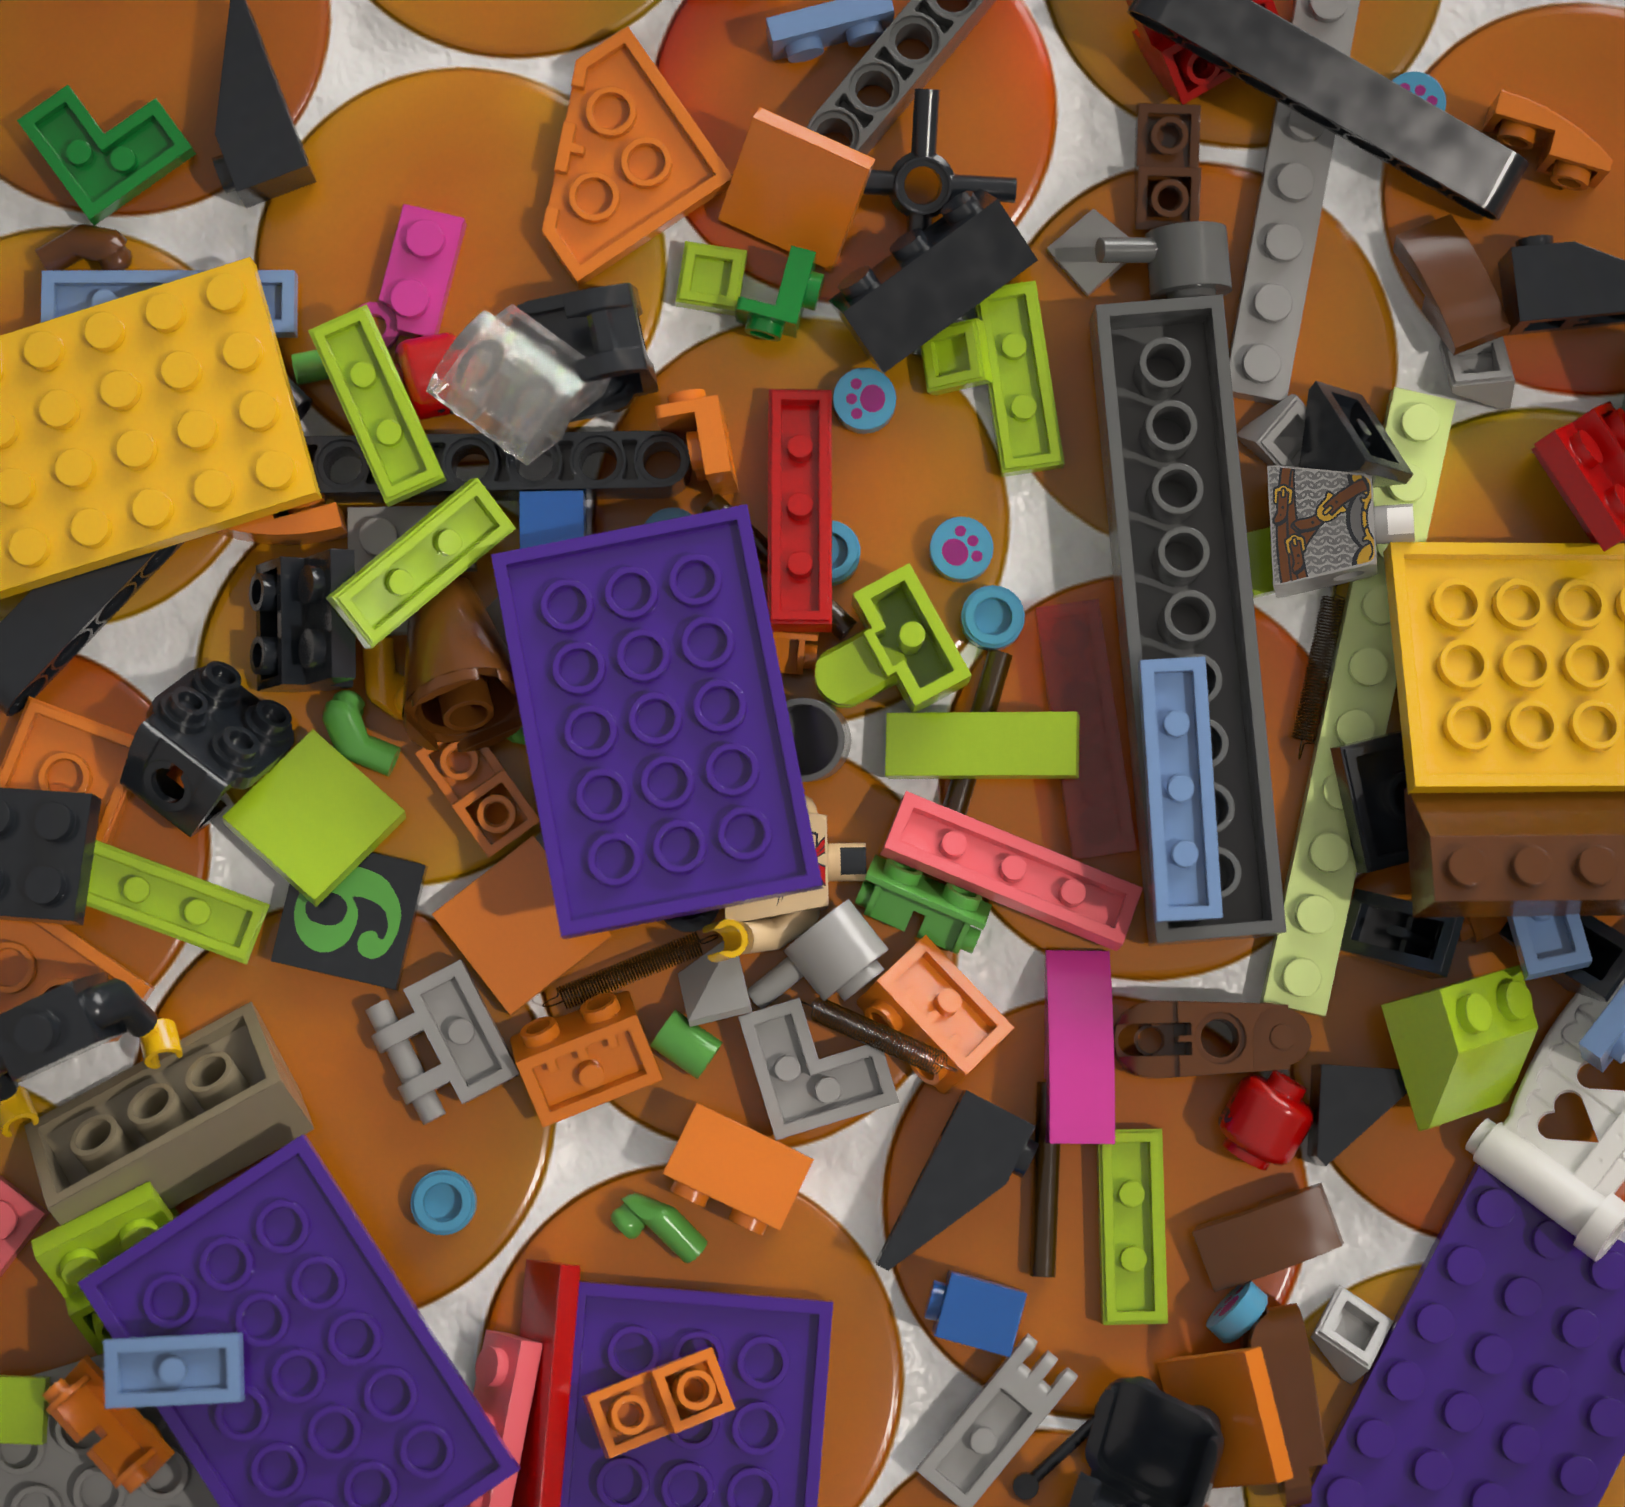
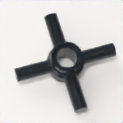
M915 89L911 153L901 157L894 164L891 171L872 170L863 195L889 196L893 205L902 214L907 216L906 233L916 228H921L922 231L932 225V218L941 214V209L947 202L965 191L971 190L975 193L979 189H983L996 197L1000 202L1015 203L1017 178L954 174L948 162L936 154L940 90ZM920 166L933 170L939 181V188L935 197L923 204L911 201L904 189V182L908 173Z

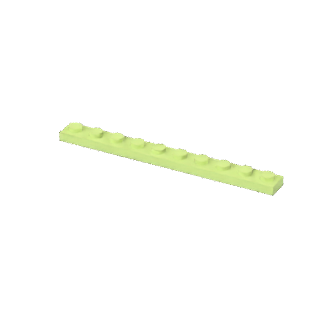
M1394 387L1390 392L1383 428L1414 475L1407 484L1374 487V506L1413 503L1415 542H1426L1456 401ZM1376 544L1377 575L1349 583L1283 892L1287 932L1273 938L1260 1003L1288 1004V1009L1325 1017L1327 1013L1357 872L1330 748L1386 734L1397 683L1383 551L1389 544Z

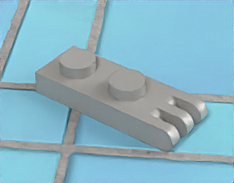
M1029 1333L1021 1339L1012 1350L1011 1357H1007L916 1468L917 1472L959 1507H973L1078 1377L1073 1370L1067 1367L1058 1374L1051 1386L1046 1383L1043 1378L1058 1360L1049 1350L1039 1358L1031 1369L1027 1367L1023 1361L1033 1353L1038 1343Z

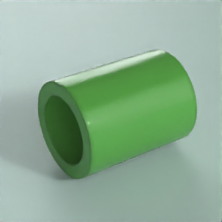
M675 1009L654 1038L650 1047L698 1079L723 1042L699 1025L690 1027L688 1018Z

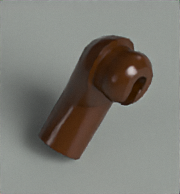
M89 224L77 225L35 249L46 270H64L82 259L98 261L102 270H125L131 265L133 259L131 251L125 246L127 239L119 231Z

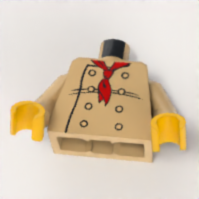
M805 795L823 889L726 907L725 920L706 925L703 928V933L716 931L720 933L724 940L723 951L707 955L708 960L717 963L735 958L741 954L779 950L801 936L817 923L820 910L828 909V882L866 881V843H827V815L818 814L813 799Z

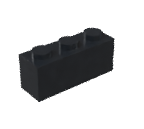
M979 189L975 193L969 190L955 196L941 209L943 216L923 231L921 228H916L899 237L889 249L891 255L872 269L870 266H864L850 273L839 284L838 289L840 292L828 300L868 359L883 373L1038 261L1000 201L983 189Z

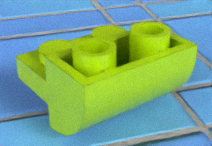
M150 1181L31 1240L34 1258L65 1298L69 1317L97 1355L104 1353V1340L113 1338L83 1293L78 1282L180 1215L175 1207L172 1209L167 1207Z

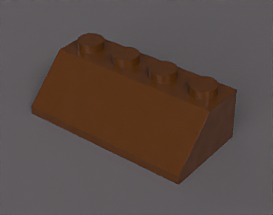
M1407 788L1404 789L1413 918L1565 916L1569 914H1579L1580 916H1625V791L1410 793L1408 795Z

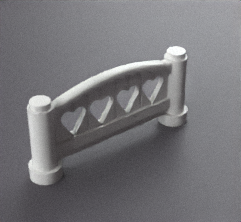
M1625 978L1608 1002L1579 993L1572 997L1538 1047L1518 1088L1509 1116L1504 1122H1499L1498 1124L1489 1118L1485 1119L1473 1132L1465 1146V1149L1474 1155L1473 1161L1573 1234L1576 1237L1574 1246L1595 1262L1607 1253L1625 1229V1202L1615 1195V1192L1625 1181V1091L1590 1089L1579 1083L1577 1079L1578 1071L1583 1065L1588 1064L1587 1061L1581 1058L1579 1042L1624 985ZM1567 1092L1575 1093L1583 1101L1598 1142L1548 1139L1540 1134L1538 1124L1540 1119L1546 1114L1555 1113L1554 1104L1558 1096Z

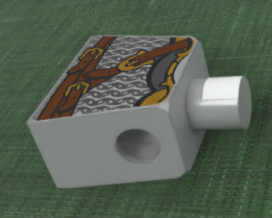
M1279 465L1267 466L1273 586L1276 597H1288L1375 576L1378 574L1376 544L1415 542L1413 503L1374 506L1371 475Z

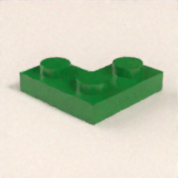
M66 85L17 120L94 226L196 155L190 143L157 98H154L105 134L69 85Z

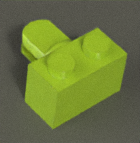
M910 563L853 593L851 605L865 629L823 652L815 666L817 691L827 703L836 708H851L896 685L911 713H917L965 687L972 676Z

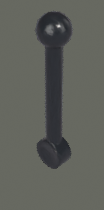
M1097 1404L1095 1405V1408H1094V1415H1095V1411H1096V1408H1097ZM1094 1415L1031 1473L1021 1472L1014 1478L1013 1489L1019 1498L1027 1500L1035 1497L1039 1489L1038 1483L1089 1437Z

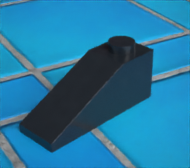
M230 0L215 136L222 154L213 157L212 161L225 193L236 190L246 208H249L317 181L251 9L246 0Z
M1534 235L1517 240L1515 242L1516 247H1511L1498 262L1503 307L1510 325L1507 336L1625 324V260L1575 241L1554 243L1552 235Z
M963 1090L875 1261L876 1265L889 1271L1005 1186L1012 1173L1022 1178L1039 1146V1143L1030 1139L1036 1126L967 1090Z

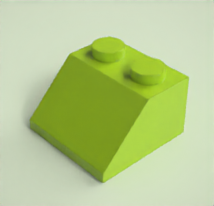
M1520 965L1461 980L1381 1005L1418 1131L1430 1129L1507 1102L1539 1028L1533 1010L1532 996L1525 984Z

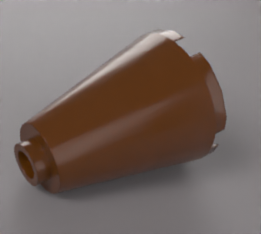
M463 575L458 576L408 618L402 719L404 728L411 741L427 750L439 751L437 742H459L457 744L459 752L475 751L503 741L522 727L509 650L471 581Z

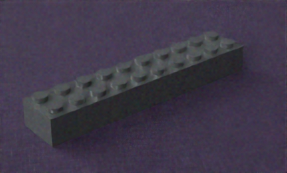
M1223 294L1095 305L1089 321L1148 945L1151 947L1277 936L1287 931ZM1205 657L1223 918L1154 923L1138 662L1149 659Z

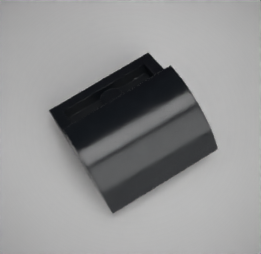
M330 548L306 558L280 556L256 565V573L250 582L249 600L252 609L256 611V637L250 648V666L253 673L257 675V691L319 692L353 687V679H356V636L326 597L355 574L354 550Z

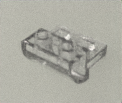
M511 304L495 316L486 310L482 311L463 329L439 362L426 392L498 444L505 452L513 455L527 466L562 439L570 420L604 395L611 378L584 383L578 377L575 361L585 356L514 304Z

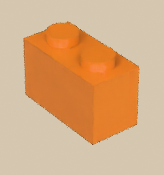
M696 1103L663 1174L674 1179L670 1189L671 1192L702 1207H705L709 1197L714 1198L733 1208L728 1217L730 1221L763 1236L768 1225L781 1230L814 1159L702 1104Z

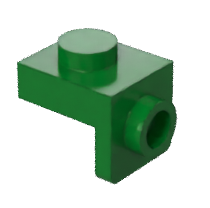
M791 245L775 305L738 297L735 307L736 322L746 325L744 331L747 334L775 342L781 341L782 335L793 338L797 337L804 308L816 310L825 274L814 272L816 252Z

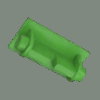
M875 855L865 876L867 881L863 882L854 903L866 908L864 915L905 932L913 911L925 916L917 934L918 938L927 935L935 945L958 955L960 949L972 954L981 931L984 930L992 904L981 900L982 896L948 882L945 885L922 875L923 872L892 859H885Z

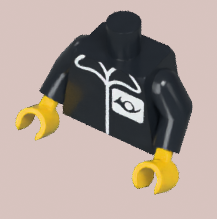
M106 971L73 980L1 1013L0 1130L5 1137H12L13 1134L9 1125L20 1118H30L34 1126L39 1123V1117L26 1088L19 1086V1082L127 1032L133 1037H139L145 1065L151 1069H158L161 1067L158 1055L160 1053L173 1052L178 1058L183 1057L175 1022L170 1019H157L156 1013L130 985L120 979H109Z

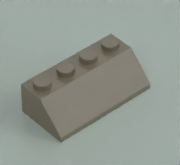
M252 1002L180 1040L183 1057L178 1058L173 1052L160 1053L158 1055L161 1067L158 1069L147 1067L143 1060L39 1117V1123L36 1126L32 1122L24 1126L46 1207L60 1226L148 1181L154 1186L167 1207L172 1209L188 1198L225 1178L231 1177L239 1170L286 1146L302 1134L305 1135L315 1129L300 1089Z

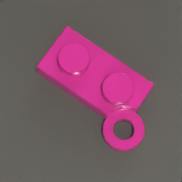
M403 204L379 296L380 302L366 303L373 317H379L386 322V330L382 338L388 350L396 343L399 335L418 338L439 334L467 225L464 218Z

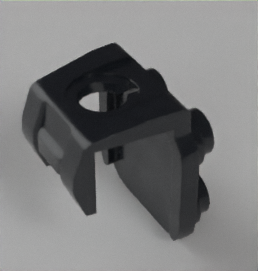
M621 283L544 297L517 305L505 326V342L518 403L522 412L532 422L542 426H555L618 413L627 409L635 397L659 391L654 365L646 352L639 318L643 313L638 289L631 283Z
M213 661L208 663L207 666L188 672L154 698L146 713L147 719L138 727L132 740L120 778L122 786L139 797L189 837L199 833L225 809L227 805L220 799L230 788L246 789L251 787L289 752L294 743V732L291 724L292 717L288 709L276 701L260 700L241 685L242 679L239 672L231 665L221 661ZM174 765L183 771L180 779L184 788L167 776Z
M1145 1377L1118 1378L1111 1382L1098 1400L1085 1448V1459L1092 1469L1089 1476L1080 1472L1069 1507H1204L1209 1500L1224 1450V1437L1218 1416L1205 1406H1191L1161 1391L1153 1381Z

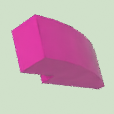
M1045 950L1044 1078L1046 1079V1143L1115 1144L1114 1034L1110 951Z

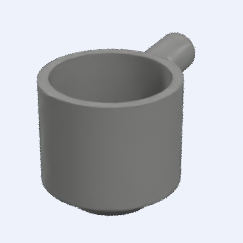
M848 899L791 943L784 950L788 957L749 987L747 991L752 1001L759 1008L764 1009L804 977L823 1001L837 992L845 1002L885 970L877 959L889 949Z

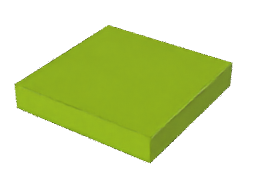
M312 729L226 812L222 819L227 828L317 907L406 819V813L402 807Z

